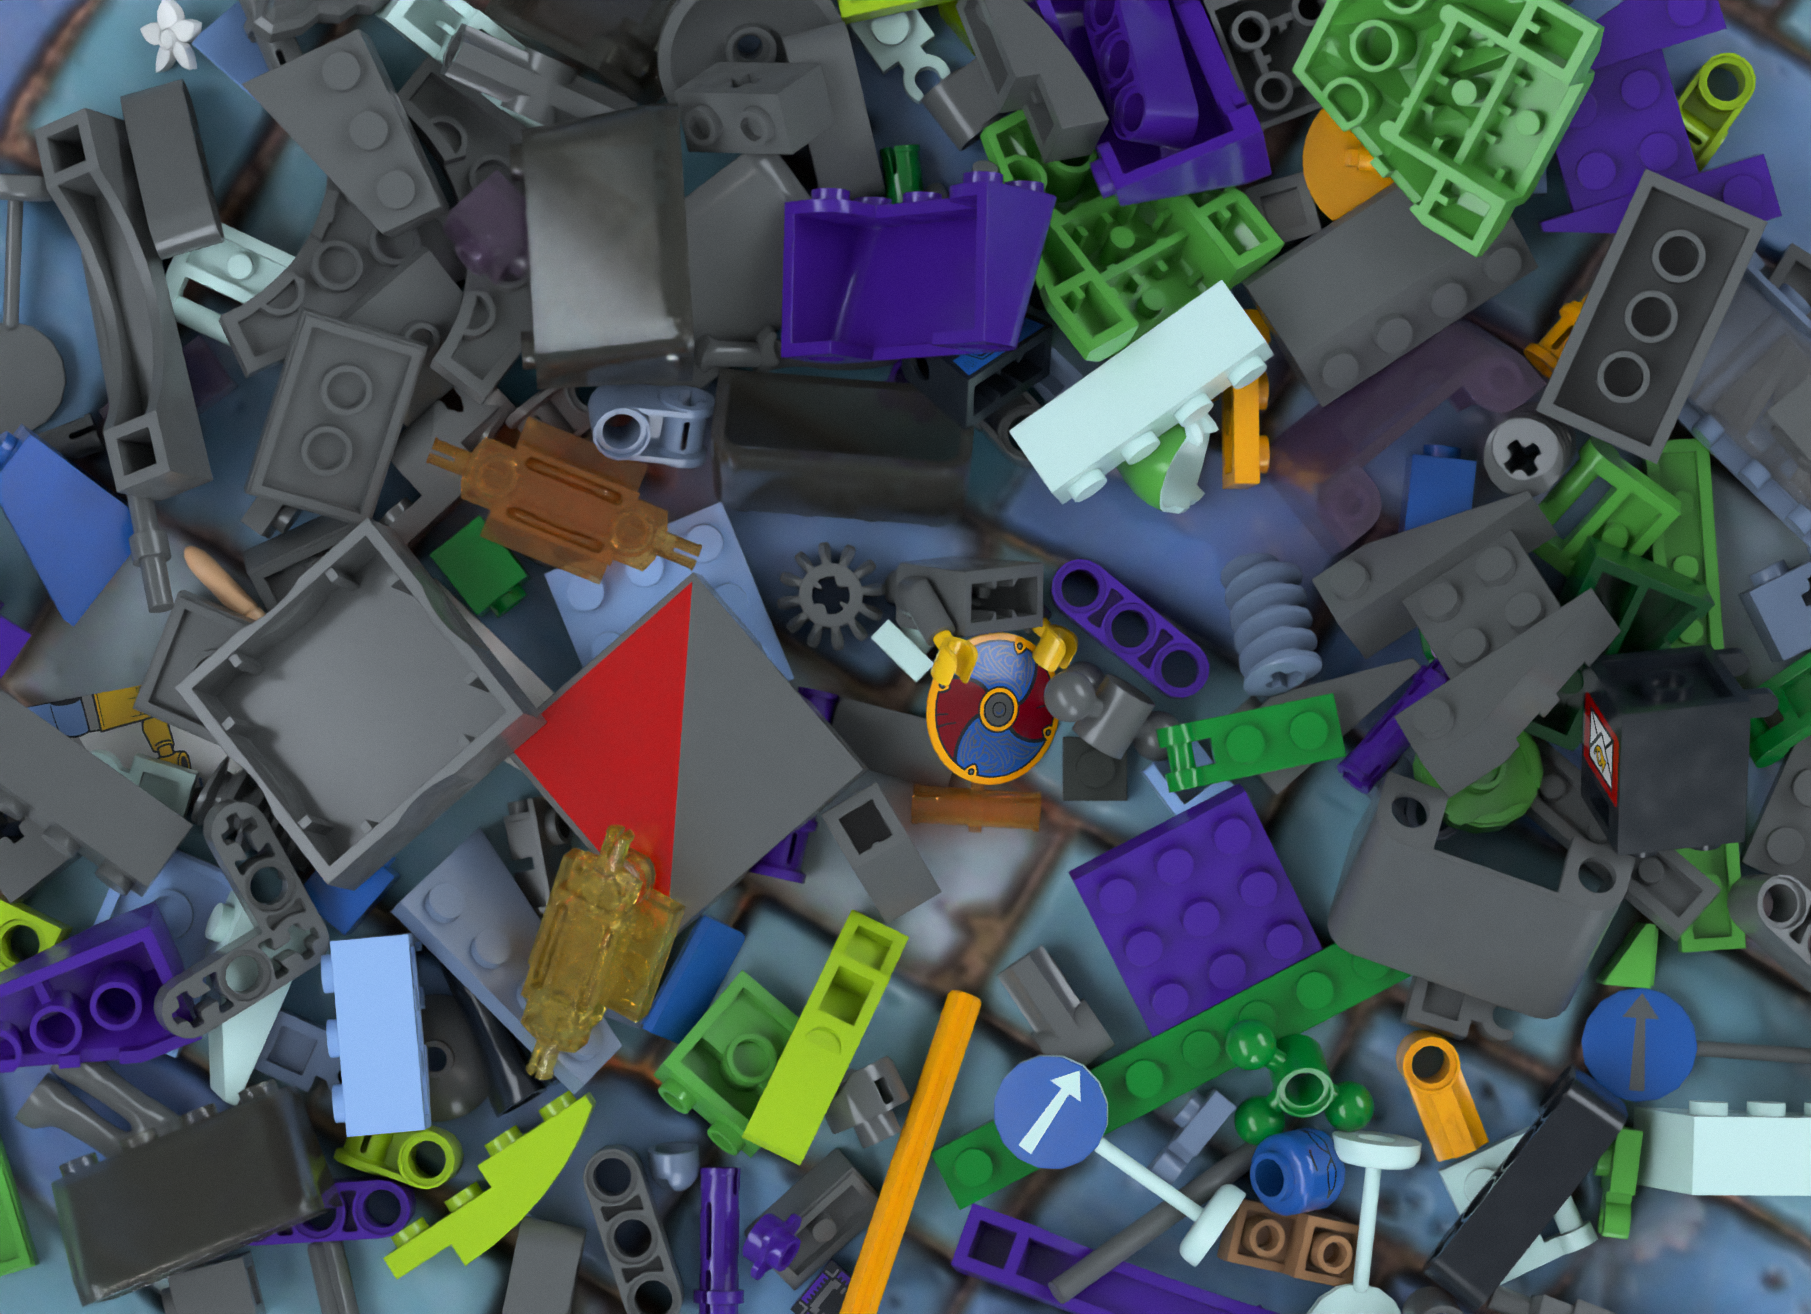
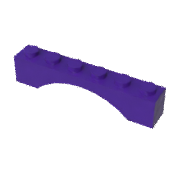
M974 1203L971 1206L951 1262L952 1267L957 1272L1073 1314H1280L1177 1281L1125 1261L1065 1304H1061L1051 1293L1048 1283L1094 1250L1035 1225Z

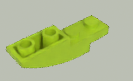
M853 909L851 910L742 1138L799 1166L801 1165L890 981L894 968L909 939L908 936Z
M568 1090L538 1110L544 1121L530 1131L522 1134L518 1126L514 1125L485 1144L484 1147L490 1154V1157L483 1160L478 1165V1168L490 1187L483 1191L477 1181H475L444 1202L450 1213L429 1226L422 1216L391 1236L390 1238L397 1248L389 1252L383 1259L395 1278L399 1279L450 1245H452L466 1266L495 1245L515 1227L549 1190L569 1162L586 1130L596 1105V1100L589 1091L576 1100L573 1093Z

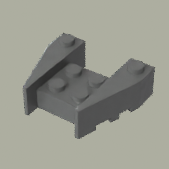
M1529 491L1367 543L1312 579L1338 625L1365 659L1370 658L1418 626L1450 680L1395 715L1394 718L1421 763L1449 798L1503 764L1520 746L1516 738L1538 714L1544 718L1559 702L1560 699L1556 693L1583 663L1590 667L1621 632L1592 588L1564 606H1561L1528 554L1558 534Z

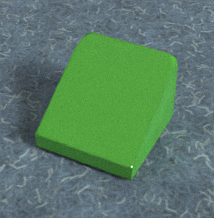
M1636 922L1598 975L1596 983L1651 989V986H1654L1659 928H1656L1655 924Z

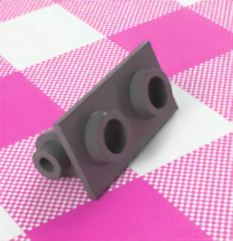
M543 796L507 803L509 815L503 816L506 827L511 860L533 857L535 868L514 873L515 882L543 925H555L585 918L582 906L585 899V887L583 879L575 867L571 845L573 830Z

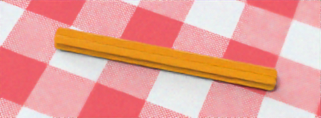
M951 990L947 995L839 1314H877L981 1008V999L977 996L960 990Z

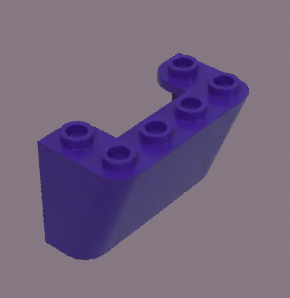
M973 171L963 173V183L951 185L949 187V198L942 199V194L913 191L903 193V203L892 204V199L884 197H857L851 201L849 190L816 188L811 190V199L785 202L781 357L814 363L844 364L1002 352L1017 349L1057 197L1044 193V183L1018 180L1008 181L1003 184V174Z

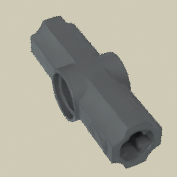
M461 23L457 32L451 37L443 55L440 73L449 77L450 80L479 93L483 92L501 100L500 106L553 129L554 125L559 126L614 152L627 139L635 121V109L638 102L629 99L628 96L600 83H594L576 75L577 69L528 47H525L523 51L466 24Z

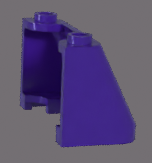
M1023 0L1048 24L1071 52L1092 84L1109 118L1095 146L1099 159L1089 162L1093 177L1103 199L1115 195L1118 204L1126 206L1245 185L1272 174L1261 125L1252 105L1247 104L1243 91L1238 89L1200 0H1168L1199 113L1198 126L1194 137L1186 147L1179 150L1124 141L1116 136L1084 24L1083 8L1085 0Z

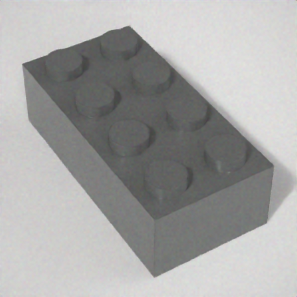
M1645 169L1536 407V411L1657 464L1768 222Z

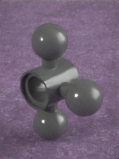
M1078 661L1069 664L1066 669L1053 676L1044 690V703L1049 713L1060 721L1076 722L1072 727L1073 731L1099 751L1113 758L1121 759L1133 741L1136 751L1147 760L1164 761L1168 759L1166 747L1159 748L1156 729L1175 726L1180 723L1173 715L1165 711H1152L1156 705L1154 701L1125 680L1112 674H1106L1105 676L1102 670L1093 663Z

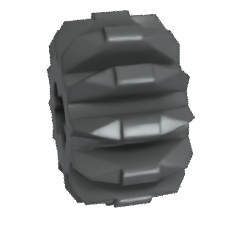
M819 543L818 552L822 562L821 565L814 567L809 557L800 551L795 555V560L807 573L805 577L801 579L789 572H783L780 576L781 583L799 589V596H783L778 598V608L789 610L801 607L803 610L802 613L792 618L786 627L791 633H795L811 621L814 626L808 635L807 645L812 648H817L821 642L824 629H831L833 649L835 651L843 650L844 638L841 628L848 625L859 641H864L868 637L865 628L856 620L859 613L875 621H880L882 618V610L864 604L863 600L864 597L884 595L885 586L882 583L861 586L860 581L872 574L876 569V565L872 560H867L852 572L849 566L855 557L856 549L854 546L846 545L842 550L839 564L831 563L829 543ZM828 579H835L838 589H849L850 592L848 604L841 601L840 606L843 610L836 614H828L824 604H814L813 602L815 589L822 592L823 588L820 583Z

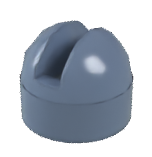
M676 1141L660 1143L648 1148L649 1170L652 1179L660 1188L664 1190H671L673 1188L675 1191H684L697 1179L700 1168L698 1144Z

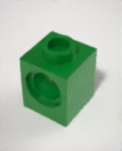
M480 515L429 554L476 615L484 617L492 610L496 617L500 618L528 595L522 586L532 577L487 520Z

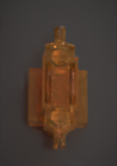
M529 415L515 448L487 436L472 452L442 441L438 437L434 440L431 449L451 456L455 460L430 451L426 463L462 476L461 498L489 509L480 533L482 538L599 585L607 565L611 566L613 560L640 571H644L655 560L656 556L689 568L691 571L697 562L695 558L673 549L678 548L699 557L702 544H696L667 532V509L638 498L640 495L638 490L648 468V464L631 460L617 461L607 458L598 451L594 442Z

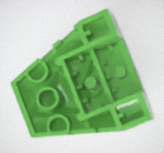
M1327 0L1291 71L1343 132L1351 130L1374 157L1370 164L1381 177L1386 178L1390 176L1413 203L1409 208L1422 225L1471 255L1480 257L1502 232L1515 207L1524 204L1534 192L1593 82L1595 71L1590 69L1600 51L1605 27L1560 0Z
M1023 109L1017 110L985 127L980 135L988 160L997 165L998 173L1003 174V184L1008 181L1018 180L1044 183V193L1057 197L1035 282L1046 311L1087 361L1100 362L1105 358L1109 360L1220 280H1223L1231 291L1232 287L1260 270L1280 252L1285 244L1249 198L1235 187L1224 188L1223 192L1217 189L1120 206L1115 195L1103 199L1089 166V162L1099 159L1095 148L1091 155L1044 163Z

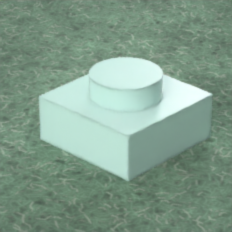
M888 619L871 636V640L916 684L932 668L933 662L926 655L934 646H929L918 630L903 627L897 628Z

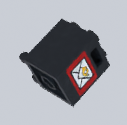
M1711 644L1601 655L1598 656L1590 667L1584 664L1581 797L1617 856L1631 855L1636 858H1646L1665 850L1691 848L1699 851H1710L1719 848L1722 844L1745 842L1750 719L1772 715L1777 710L1779 702L1769 688L1742 689L1734 677L1743 675L1748 670L1750 664L1748 657L1741 649L1726 648L1714 650Z

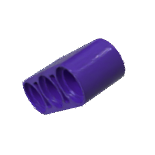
M1085 0L1083 8L1084 24L1116 136L1124 141L1174 150L1186 147L1196 132L1199 113L1168 0Z
M1076 559L1065 563L1057 570L1051 581L1050 595L1054 606L1061 614L1140 678L1168 698L1181 699L1194 695L1203 688L1209 676V663L1206 654L1197 644L1118 580L1090 560ZM1079 571L1091 575L1098 588L1097 596L1093 603L1085 607H1075L1064 599L1061 591L1062 581L1069 573ZM1125 611L1140 615L1147 627L1144 641L1139 646L1133 648L1118 644L1111 632L1115 616ZM1171 652H1184L1195 662L1196 676L1187 687H1173L1162 676V662Z
M378 1175L259 1182L246 1186L230 1197L224 1208L223 1220L227 1232L234 1240L251 1246L379 1239L395 1235L411 1221L416 1210V1198L410 1185ZM382 1189L395 1194L401 1206L400 1216L397 1221L383 1223L372 1216L368 1203L373 1191ZM315 1193L324 1194L334 1202L337 1212L336 1219L331 1226H316L307 1218L305 1202L309 1195ZM246 1198H260L269 1205L272 1212V1220L268 1229L262 1231L253 1230L245 1224L242 1219L241 1209Z

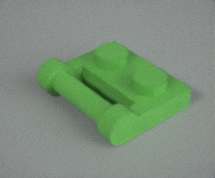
M1591 436L1578 450L1580 459L1538 504L1553 526L1598 476L1612 485L1564 540L1556 535L1532 551L1567 578L1588 535L1641 557L1681 514L1682 502L1620 457L1613 445L1594 436Z

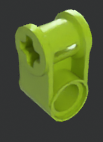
M1721 53L1711 57L1694 73L1679 96L1676 95L1698 172L1704 169L1729 133L1727 130L1755 90L1756 76L1752 66L1744 57L1735 53ZM1724 69L1736 77L1738 93L1735 99L1721 101L1710 93L1707 86V78L1710 71Z
M432 1125L426 1130L347 1137L344 1147L336 1148L333 1159L363 1172L389 1177L416 1188L431 1189L447 1183L458 1174L463 1164L464 1153L460 1141L454 1134L446 1129ZM423 1141L435 1142L440 1145L445 1153V1167L439 1175H428L417 1165L416 1151Z

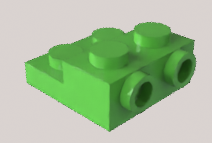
M741 970L653 1074L663 1083L658 1088L660 1096L675 1110L688 1114L691 1109H694L711 1124L707 1130L708 1136L723 1151L736 1156L742 1150L751 1158L761 1147L742 1138V1135L799 1017L746 972Z

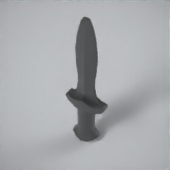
M771 325L766 326L758 334L755 342L717 341L708 334H705L698 338L693 348L695 364L703 373L714 367H752L757 382L760 384L766 382V376L769 371L780 368L810 367L849 371L890 366L898 361L886 360L831 364L782 358L781 340L776 339L777 334Z

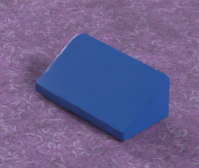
M708 913L699 916L641 1023L644 1025L642 1028L650 1033L680 1044L707 1011L743 945L745 935Z

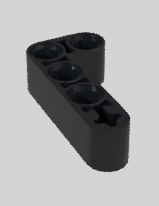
M1570 1064L1547 1090L1538 1106V1118L1447 1231L1422 1267L1421 1272L1472 1311L1478 1310L1492 1295L1611 1145L1628 1118L1625 1103L1574 1064Z

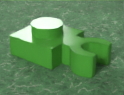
M1623 1126L1617 1137L1593 1166V1175L1602 1176L1600 1187L1603 1188L1598 1212L1596 1233H1601V1236L1628 1240L1631 1223L1632 1195L1635 1196L1643 1138V1131L1635 1127Z

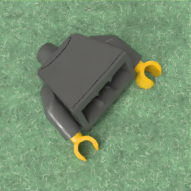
M950 556L900 562L897 569L891 571L886 578L884 595L887 602L891 606L896 607V621L899 626L919 630L929 646H936L939 649L930 671L933 679L941 685L948 686L954 673L959 676L964 684H967L977 662V648L964 639L953 637L954 635L966 637L1023 629L1027 634L1035 632L1041 639L1032 653V658L1039 666L1050 672L1056 671L1058 666L1066 669L1078 648V638L1072 631L1063 626L1051 624L1049 621L1052 614L1043 604L1044 563Z

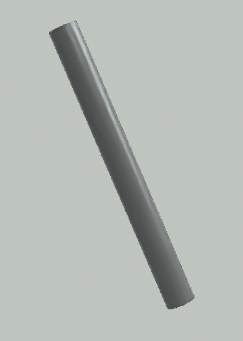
M1245 1142L1178 1191L1199 1206L1203 1205L1212 1198L1222 1185L1232 1184L1250 1171L1251 1158L1257 1146ZM1164 1200L1050 1281L1048 1286L1051 1293L1061 1304H1065L1181 1221L1186 1215Z

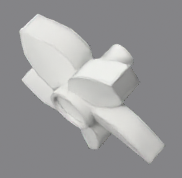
M162 0L157 10V22L140 28L147 42L153 45H160L156 58V73L169 70L176 60L185 69H197L196 57L189 43L193 42L201 33L202 22L194 19H185L183 9L175 0Z

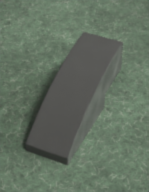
M958 0L956 5L957 11L998 112L1004 113L1023 109L1044 163L1091 155L1109 118L1083 70L1048 24L1023 0Z

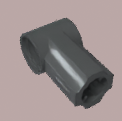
M1042 944L997 974L1033 1028L1034 1032L1031 1035L1044 1055H1063L1086 1066L1116 1046L1085 999L1079 1000L1067 983V978L1050 953L1046 952Z

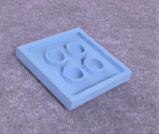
M723 501L650 530L648 540L638 549H623L616 544L544 574L582 668L694 572L702 575L757 638L767 657L788 681L795 678ZM643 534L628 539L625 542L637 541Z

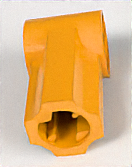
M1424 1029L1413 1031L1405 1036L1396 1051L1397 1069L1406 1082L1436 1161L1456 1159L1474 1152L1482 1145L1489 1143L1461 1071L1459 1055L1453 1045L1440 1034ZM1426 1046L1439 1047L1443 1052L1444 1058L1440 1070L1429 1077L1416 1076L1412 1070V1060L1416 1052Z

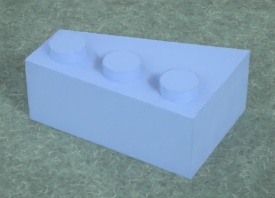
M413 933L330 941L331 954L321 955V978L324 993H334L336 1019H328L326 1023L330 1058H340L342 1084H333L332 1105L335 1122L346 1123L347 1137L426 1130L432 1125L427 1045H424L421 1009H425L424 987H419L416 951H422V942Z

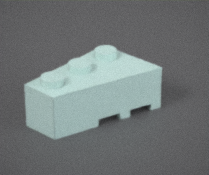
M1689 1100V1109L1634 1107V1127L1643 1131L1637 1185L1689 1195L1811 1196V1102H1804V1113L1786 1112V1103L1774 1101H1747L1746 1111L1728 1110V1102L1711 1100Z

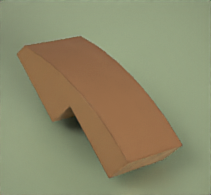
M1244 1198L1223 1229L1217 1257L1227 1262L1280 1272L1293 1278L1331 1286L1349 1284L1353 1282L1359 1225L1309 1212L1283 1216L1271 1212L1261 1201Z

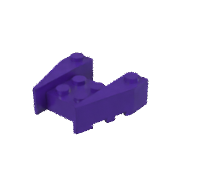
M1623 0L1595 20V22L1605 28L1600 51L1590 69L1595 71L1594 79L1554 153L1571 211L1538 221L1540 231L1616 233L1645 169L1764 221L1781 217L1782 213L1764 154H1754L1698 172L1665 62L1663 48L1727 29L1719 1Z

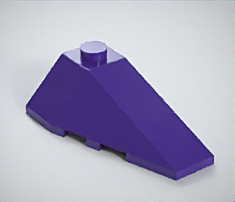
M156 901L96 924L0 972V1073L14 1072L17 1067L59 1065V1069L81 1067V1063L112 1060H120V1064L143 1063L202 1039L203 1035L194 1039L181 1038L164 1029L157 1021L154 1012V1000L160 987L171 978L185 971L182 957ZM183 992L176 997L179 1002V1008L172 1013V1017L180 1016L188 1022H192L196 1018L193 1010L195 1006L194 1000Z

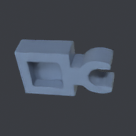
M281 1007L254 1069L306 1092H309L315 1077L318 1076L326 1080L332 1092L333 1084H342L338 1077L341 1065L340 1058H330L326 1026Z
M1214 1087L1205 1096L1196 1090L1184 1102L1172 1119L1180 1127L1172 1135L1173 1138L1149 1164L1147 1169L1172 1185L1189 1161L1198 1155L1235 1110L1236 1106Z

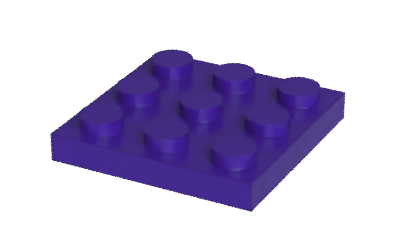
M1240 783L1068 871L1152 1037L1323 949L1260 819Z

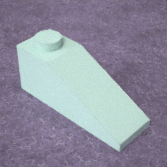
M232 890L225 904L219 903L216 905L207 922L205 937L209 941L205 948V958L254 928ZM292 925L287 929L291 939L275 951L266 947L265 941L258 945L259 949L270 958L274 971L281 968V965L272 958L286 949L294 950L299 954L306 951L303 940L311 934L310 929L304 931ZM251 956L235 958L226 969V981L233 991L249 989L258 977V967L256 961ZM206 976V985L211 989L207 992V997L210 996L218 1000L219 1006L226 1002V999L215 990L210 976ZM292 981L208 1032L210 1089L224 1102L234 1106L238 1105Z

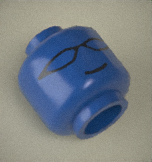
M1307 1127L1269 1135L1259 1143L1251 1158L1250 1180L1252 1188L1264 1206L1273 1213L1291 1216L1327 1208L1339 1198L1345 1182V1164L1339 1159L1334 1149L1333 1139L1324 1131Z

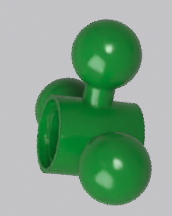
M1257 1019L1239 1021L1229 1030L1225 1040V1049L1231 1062L1244 1070L1268 1068L1273 1085L1272 1091L1267 1096L1254 1095L1248 1097L1236 1109L1234 1126L1237 1134L1246 1143L1257 1146L1269 1135L1282 1133L1285 1127L1284 1112L1295 1117H1311L1324 1110L1327 1121L1334 1128L1343 1132L1358 1131L1364 1128L1372 1119L1374 1100L1369 1090L1362 1084L1354 1081H1343L1333 1084L1322 1048L1315 1039L1307 1035L1293 1034L1285 1036L1276 1042L1272 1029L1266 1023ZM1301 1073H1308L1301 1078H1292Z

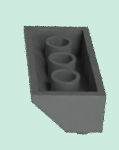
M1394 182L1243 280L1242 284L1293 373L1317 402L1324 407L1537 269L1538 265L1513 218L1510 216L1502 232L1480 257H1475L1422 225L1409 209L1413 203Z

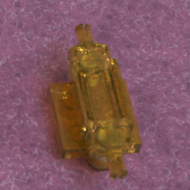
M608 826L599 855L589 851L585 852L577 847L563 855L527 962L530 964V968L521 992V996L527 998L528 1001L520 1023L536 1039L526 1071L530 1075L537 1072L535 1075L537 1079L548 1080L553 1077L560 1051L576 1053L587 1045L593 1027L602 1021L604 1014L609 1009L635 1023L649 1014L686 906L653 889L656 877L654 864L649 857L630 847L635 835L630 829L624 832L625 826Z

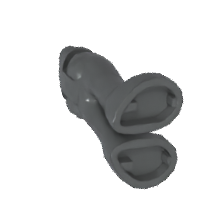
M106 1061L81 1063V1067L59 1069V1065H52L50 1070L121 1115L130 1123L131 1130L124 1131L98 1115L79 1097L72 1095L69 1089L49 1072L40 1081L15 1116L16 1120L32 1129L56 1127L67 1132L102 1154L137 1182L160 1194L172 1198L175 1197L176 1204L181 1208L187 1202H190L210 1218L213 1217L241 1178L240 1175L219 1161L223 1154L216 1149L208 1154L210 1145L186 1120L127 1082Z

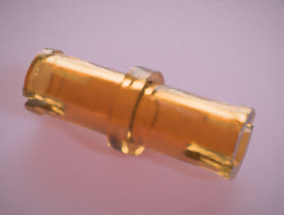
M971 782V788L923 786L914 783L911 824L928 823L968 826V832L982 833L983 827L1040 831L1039 820H1041L1042 791L985 789V785Z

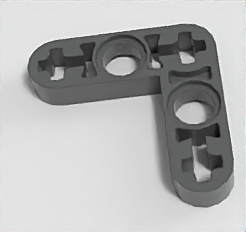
M226 799L215 804L208 811L204 819L203 834L207 845L254 928L171 978L160 987L154 1000V1012L157 1021L164 1029L181 1038L194 1039L213 1030L315 967L321 961V955H325L329 949V934L326 925L266 817L257 807L239 799ZM232 814L234 817L242 820L249 819L250 824L242 830L246 842L251 849L258 852L265 845L267 852L247 859L242 847L237 842L230 839L223 840L221 835L229 829L226 818ZM247 859L238 867V869L236 868V861ZM264 867H275L283 880L279 895L274 900L266 903L257 902L250 890L254 874ZM292 925L304 931L310 929L311 934L303 940L307 950L299 954L294 950L286 949L272 958L281 965V968L274 971L270 958L259 949L258 945L265 941L266 947L275 951L291 939L287 929ZM240 956H251L256 961L258 967V977L255 983L249 989L233 991L226 981V969L229 963ZM208 975L215 990L226 999V1002L220 1006L218 1000L210 996L197 1003L193 1007L196 1018L192 1022H188L180 1016L172 1017V1013L179 1008V1002L176 998L178 995L184 992L194 999L211 990L203 982V978Z

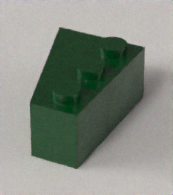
M1589 535L1557 599L1561 606H1564L1590 588L1593 589L1621 630L1599 656L1672 648L1671 645L1698 617L1702 619L1715 605L1705 583ZM1584 663L1556 693L1560 699L1559 702L1544 718L1538 714L1523 730L1524 732L1570 751H1574L1582 743Z

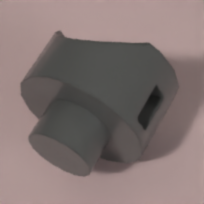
M885 1056L859 1070L850 1069L846 1071L825 1114L832 1134L853 1127L862 1147L867 1148L902 1131L892 1109L909 1100L910 1096L893 1060Z

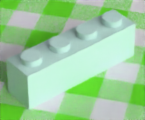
M1220 280L1013 427L1009 432L1051 493L1062 505L1071 498L1075 502H1081L1098 492L1107 482L1104 475L1126 460L1129 465H1132L1149 456L1160 445L1157 437L1177 423L1181 427H1186L1205 416L1214 405L1211 399L1231 385L1235 389H1240L1256 380L1267 369V365L1264 362L1274 354L1223 280Z

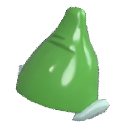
M1208 413L1186 427H1181L1177 423L1157 437L1160 445L1149 456L1132 465H1129L1125 460L1116 468L1133 492L1148 505L1162 512L1184 513L1205 494L1197 486L1209 444L1210 433L1216 432L1219 429Z

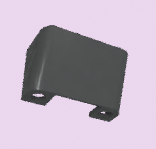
M1388 771L1353 832L1328 915V929L1331 938L1341 949L1350 954L1530 1017L1549 1019L1559 1016L1567 1009L1627 892L1636 857L1631 855L1617 856L1613 849L1573 836L1570 841L1557 892L1435 850L1434 846L1449 798L1444 790ZM1403 797L1419 801L1427 814L1426 823L1415 828L1405 827L1394 818L1392 803L1398 798ZM1584 863H1599L1610 872L1596 892L1586 889L1580 882L1578 870Z

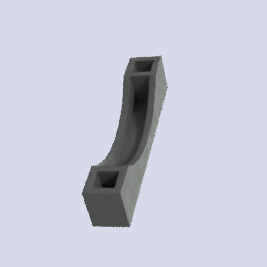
M83 108L33 130L47 191L63 214L82 251L94 281L104 315L110 348L112 383L109 411L103 434L117 493L162 501L213 481L162 261L155 248L145 214L125 121Z

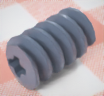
M1268 553L1240 555L1228 562L1221 571V584L1226 589L1225 603L1230 610V626L1235 632L1234 645L1240 655L1239 669L1245 677L1244 690L1249 696L1271 697L1287 693L1302 682L1314 677L1322 669L1321 657L1316 652H1313L1317 647V636L1311 630H1308L1312 626L1313 618L1311 612L1304 608L1307 604V591L1302 586H1299L1303 578L1302 570L1297 564L1279 562L1276 556Z

